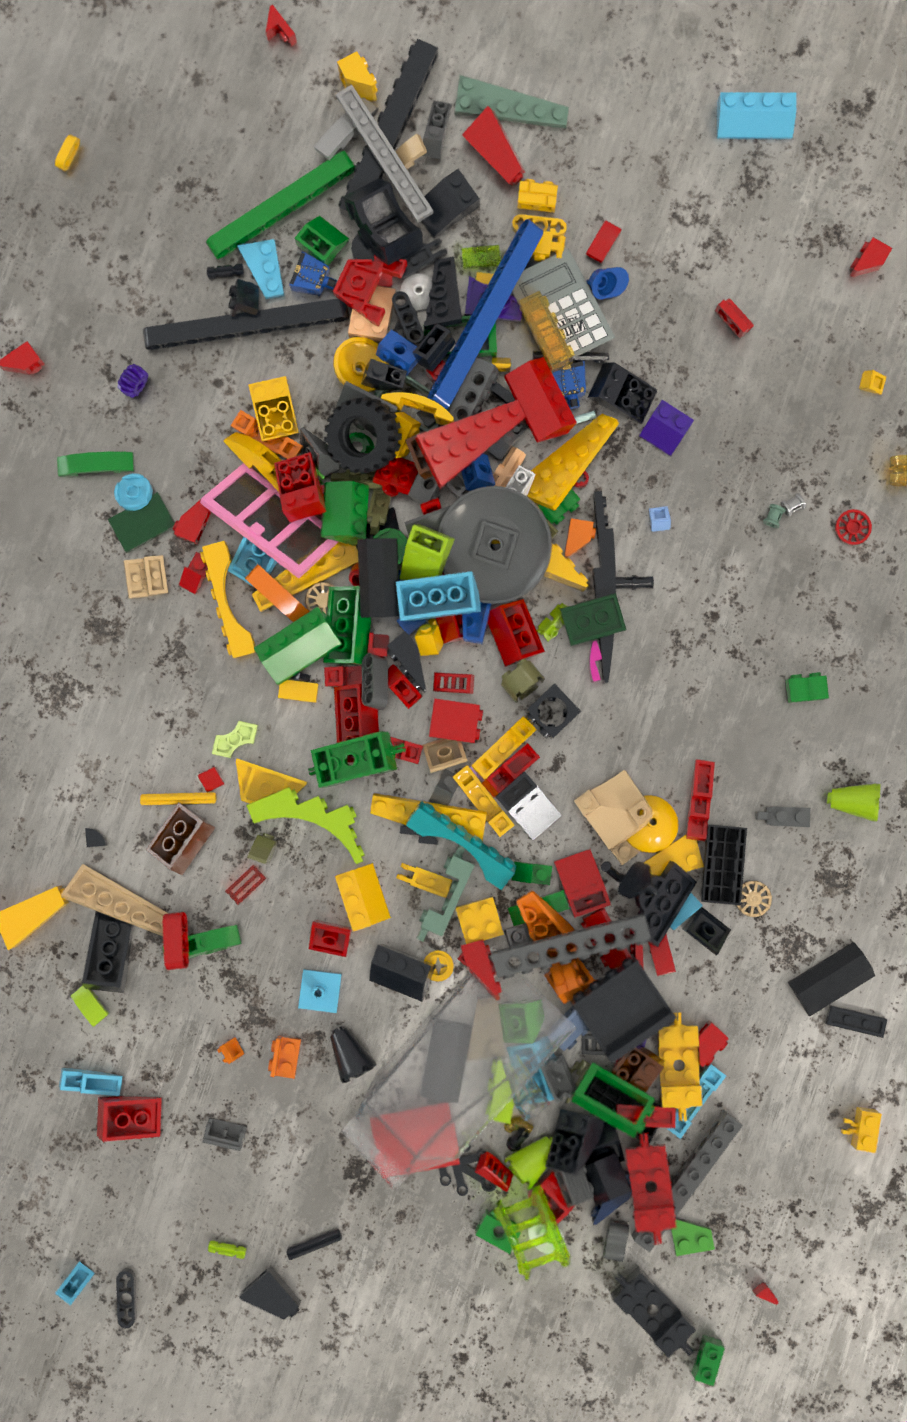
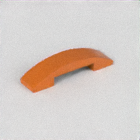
M242 410L239 411L230 425L238 432L259 441L284 459L298 456L303 448V445L285 436L262 441L257 419Z

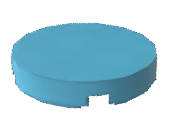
M132 473L122 477V480L115 486V500L122 508L130 511H136L145 507L152 498L153 490L150 482L141 474Z

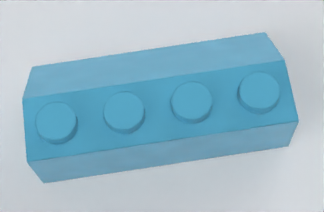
M720 92L717 100V139H792L796 118V93Z
M473 572L396 582L400 621L407 622L481 612L479 591Z

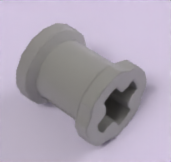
M797 493L794 498L782 501L781 506L786 509L785 514L789 517L793 512L805 509L806 503L801 494Z

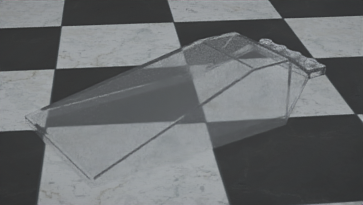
M493 946L490 948L491 954L493 951H497ZM489 956V962L493 963L492 956ZM469 972L375 1074L354 1118L341 1131L393 1189H397L412 1173L458 1159L577 1028L521 972L514 973V977L503 979V976L497 978V974L493 975L495 982L499 981L502 992L499 993L500 1000L497 1001Z

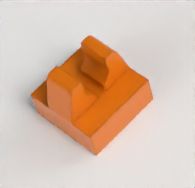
M236 1037L221 1045L217 1050L218 1053H223L225 1057L223 1062L228 1064L244 1055Z

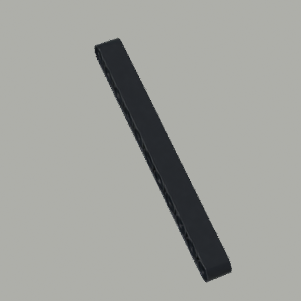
M337 298L258 310L256 315L244 312L237 313L235 317L224 315L150 326L143 329L145 349L157 350L344 322L349 320L347 304Z

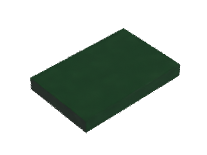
M158 492L152 495L149 503L142 509L136 511L124 510L108 519L126 553L173 529L175 524Z
M616 593L560 609L570 646L627 630Z

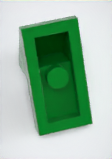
M514 861L516 870L512 876V881L550 885L552 866Z

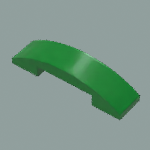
M89 452L57 457L58 476H76L81 473L111 471L115 473L134 472L133 452Z

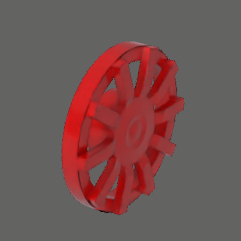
M851 509L843 512L838 517L835 530L842 542L847 545H858L868 539L872 531V524L870 518L863 511ZM849 513H855L854 519H851ZM858 514L863 516L860 521L857 520ZM846 515L848 522L843 520L842 517ZM866 520L868 526H862L861 523ZM842 522L846 526L839 527V523ZM845 529L846 532L841 535L839 530ZM868 529L867 534L863 533L861 530ZM858 533L864 537L860 541L857 535ZM847 534H849L848 540L844 538ZM852 535H854L856 542H851Z

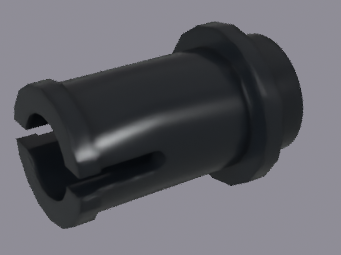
M520 1127L513 1137L507 1139L506 1145L510 1151L520 1150L521 1144L529 1137L528 1131L522 1135L526 1130L525 1128Z

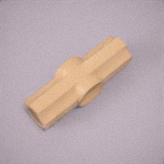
M512 446L502 464H499L493 474L494 486L506 487L519 465L521 466L526 457L523 451Z

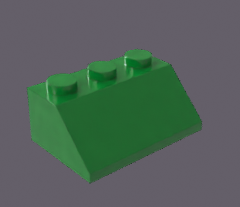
M355 481L325 483L324 502L326 512L322 513L321 537L353 546L358 544L357 540L366 539L369 485Z

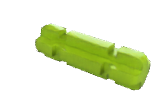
M210 1241L208 1252H218L220 1255L236 1256V1258L244 1259L246 1248L241 1246L237 1248L236 1245L222 1242L218 1244L217 1241Z

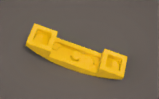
M404 392L387 393L381 396V399L397 406V411L401 412L405 405L433 414L437 424L444 426L454 422L453 416L444 407L424 396Z
M523 716L471 766L485 780L537 729Z
M468 765L452 776L477 810L487 812L486 821L499 837L515 826Z

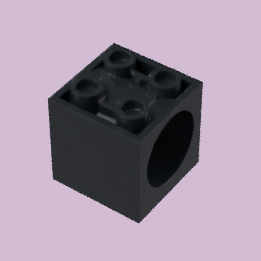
M554 683L525 711L527 714L525 718L532 725L536 723L541 728L539 732L545 739L548 737L553 739L581 710ZM545 700L555 702L556 700L563 706V717L565 718L561 725L555 727V724H547L546 726L540 721L538 717L540 716V709L538 707L541 702Z

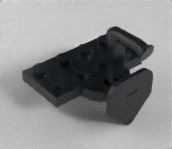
M608 861L601 864V870L620 883L618 893L628 899L635 897L636 905L640 909L637 915L645 913L651 934V939L648 942L658 947L697 881L672 861H669L661 876L651 875V867L643 862L634 863L626 875L615 870Z

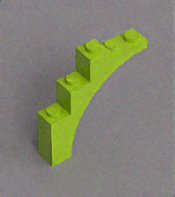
M288 787L246 805L253 823L282 817L297 818L315 823L328 830L342 842L351 854L355 864L363 862L362 856H365L361 845L357 846L354 841L357 836L353 827L349 829L348 826L355 823L354 818L357 816L353 807L349 808L347 804L326 813L325 810L328 807L324 798L320 799L319 796L297 804L296 801L299 798L295 789L291 790Z

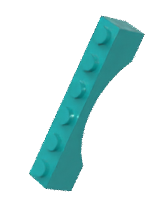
M421 801L408 818L406 826L419 835L442 837L464 847L478 861L485 879L500 890L505 887L515 874L516 865L510 858H504L494 847L485 845L479 837L469 834L463 826L453 823L447 815L437 812L431 804Z

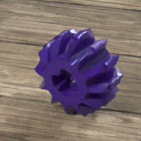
M129 365L120 375L117 388L131 398L138 396L148 381V373L139 365Z

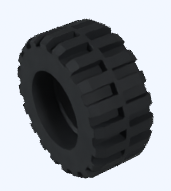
M371 397L351 399L341 403V406H337L333 410L334 414L329 415L327 419L329 425H325L324 432H327V437H324V441L329 445L327 451L329 454L332 453L334 455L332 460L335 463L340 462V467L344 470L349 469L352 473L360 472L361 474L387 466L389 461L396 457L395 452L400 449L401 445L398 444V440H402V434L398 433L401 425L400 422L396 423L395 418H397L395 412L390 413V407L387 404L382 405L380 400L371 399ZM358 417L368 419L375 427L377 433L376 445L373 451L367 454L359 452L351 443L349 436L350 426L354 419Z

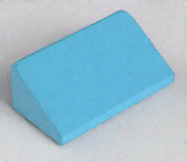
M690 893L670 926L673 931L703 906L692 893Z

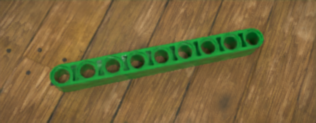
M346 151L336 154L330 161H325L211 235L206 240L207 246L216 259L225 257L237 249V245L245 244L354 172L355 164Z

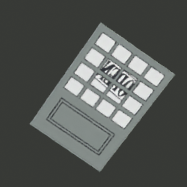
M569 248L563 251L561 258H556V255L522 272L512 292L551 368L561 365L615 338Z

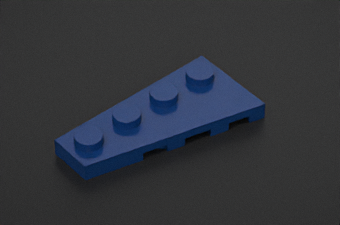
M480 602L481 612L462 615L464 641L483 644L491 609L490 603Z

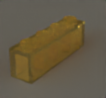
M538 291L519 300V308L553 373L572 364L575 354L571 345L567 346L565 342L566 335L563 329H559L556 324L558 320L555 313H551L548 308L550 304L547 297L542 296L541 292Z

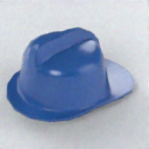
M622 267L597 269L586 282L595 298L606 299L616 297L625 291L629 282V274Z

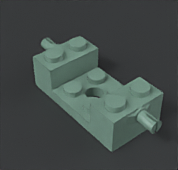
M461 845L458 846L452 858L448 856L443 867L446 869V874L459 880L458 882L454 880L451 886V898H446L441 909L444 913L432 907H429L428 910L424 909L419 920L422 922L421 929L416 938L424 942L428 931L441 937L443 936L475 866L474 863L462 857L465 848Z

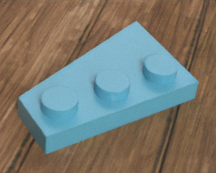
M271 239L237 245L266 299L283 297L284 290L275 240Z

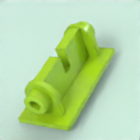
M564 603L557 604L549 613L554 618L552 621L546 617L537 626L538 629L536 631L541 636L543 635L548 642L551 638L557 636L559 630L564 625L560 609L569 607Z

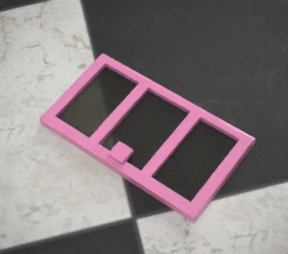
M244 463L201 498L200 503L298 578L305 574L338 543V541L321 537L322 521L315 515L289 522L282 512L279 492L266 478L254 469H249Z

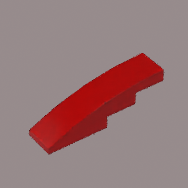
M695 760L686 839L706 841L715 762Z

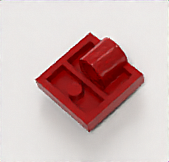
M401 457L394 458L389 461L387 466L376 471L373 483L381 485L383 492L388 496H396L399 492L408 495L418 475V470L413 461Z

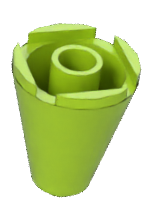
M874 783L834 788L832 793L828 792L827 804H831L832 809L877 822L881 784Z
M545 1136L504 1159L505 1163L510 1162L509 1169L522 1185L525 1182L529 1185L526 1188L527 1190L533 1188L546 1169L545 1166L553 1140L552 1137L548 1138Z

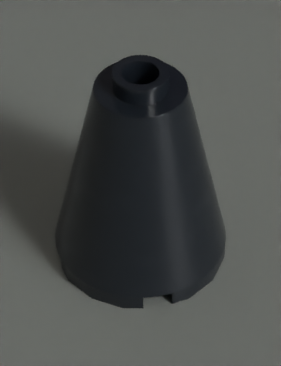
M341 1026L332 1031L333 1035L330 1036L342 1084L350 1082L351 1077L358 1078L377 1066L376 1062L348 1028L343 1029Z

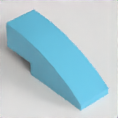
M61 1068L59 1089L79 1091L84 1094L120 1096L122 1076L98 1071Z

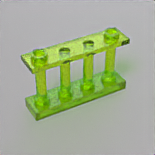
M541 1185L533 1187L530 1198L504 1207L501 1199L497 1201L494 1209L495 1217L498 1221H501L518 1261V1271L521 1275H524L526 1281L530 1279L531 1269L555 1260L557 1262L560 1261L562 1268L570 1265V1253ZM531 1206L537 1207L539 1212L537 1217L511 1225L508 1218L509 1214ZM539 1224L545 1226L547 1231L545 1235L519 1243L515 1233ZM547 1242L549 1244L552 1243L555 1249L553 1253L527 1262L523 1251Z

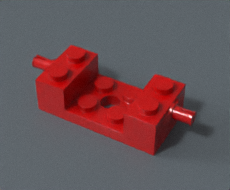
M643 1133L639 1134L641 1146L630 1147L625 1150L633 1197L636 1232H653L654 1245H658V1241L659 1244H663L661 1231L676 1228L666 1145H649L648 1133H644V1138ZM648 1181L656 1183L657 1189L654 1192L647 1191L645 1185Z

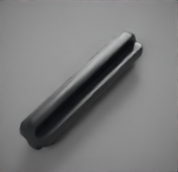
M337 1229L291 1247L286 1251L289 1260H293L341 1241L342 1234Z

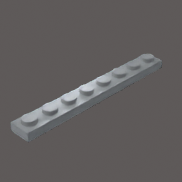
M351 84L337 93V100L415 221L419 223L433 214V209L353 85Z

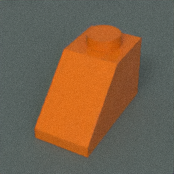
M570 519L564 553L565 559L573 556L587 546L591 539L595 538L596 528L593 527L594 522Z

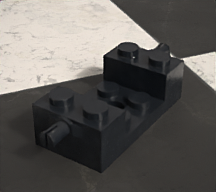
M639 1266L627 1278L618 1272L614 1279L620 1285L611 1293V1296L619 1308L626 1315L629 1314L653 1339L654 1344L667 1358L680 1348L688 1356L691 1353L693 1354L694 1349L687 1343L688 1338L696 1331L693 1322ZM656 1305L658 1307L657 1312L649 1314L647 1312L648 1306Z

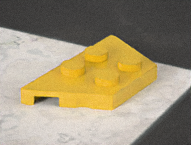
M238 758L236 759L241 801L252 803L288 787L291 790L295 789L297 794L307 784L306 781Z

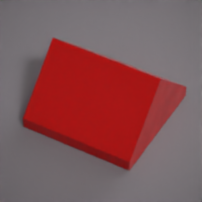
M314 920L311 927L309 949L346 957L352 927Z

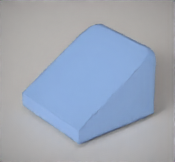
M668 506L649 508L652 532L669 530L671 519Z

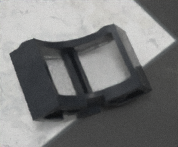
M378 178L343 197L351 221L355 219L360 229L357 231L366 245H371L374 249L373 254L385 264L390 265L424 246L421 228L414 225L403 213L396 201L390 182Z

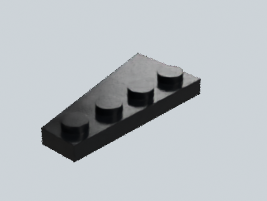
M454 256L435 260L432 289L429 293V306H427L426 321H424L425 331L431 330L435 324L446 327L462 323Z

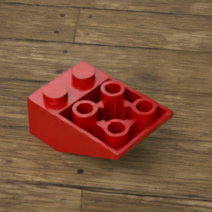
M311 452L274 463L282 512L289 522L326 512L324 497Z
M591 849L554 861L574 918L611 905Z
M550 1169L527 1192L528 1198L555 1226L575 1207H567L553 1169Z

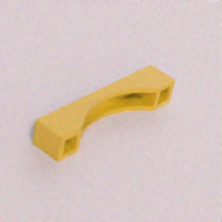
M221 541L203 546V552H200L203 563H207L208 570H206V576L209 582L212 581L213 589H211L213 599L218 602L219 607L216 608L218 618L223 620L224 626H221L223 636L227 637L229 644L226 645L229 656L232 655L233 658H238L256 653L253 634L236 620L227 602L225 591L226 576L232 561L227 542Z

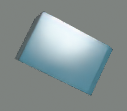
M79 1262L55 1294L71 1306L95 1273Z

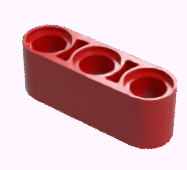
M185 912L163 915L164 965L167 970L185 969L189 965L188 921Z

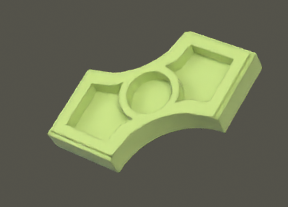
M239 721L236 728L229 734L216 735L212 754L231 758L239 746L247 743L254 744L258 725Z

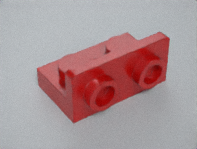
M730 298L726 301L723 299L717 305L715 312L739 338L743 337L753 328L754 324Z

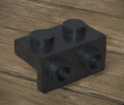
M237 279L235 285H231L229 290V296L231 297L228 308L231 309L230 316L235 317L237 310L256 315L259 310V286L252 282Z

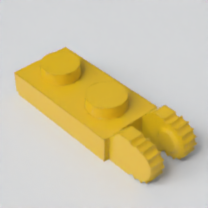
M401 863L400 867L413 871L414 875L411 879L403 874H397V879L438 896L447 897L452 879L420 867Z

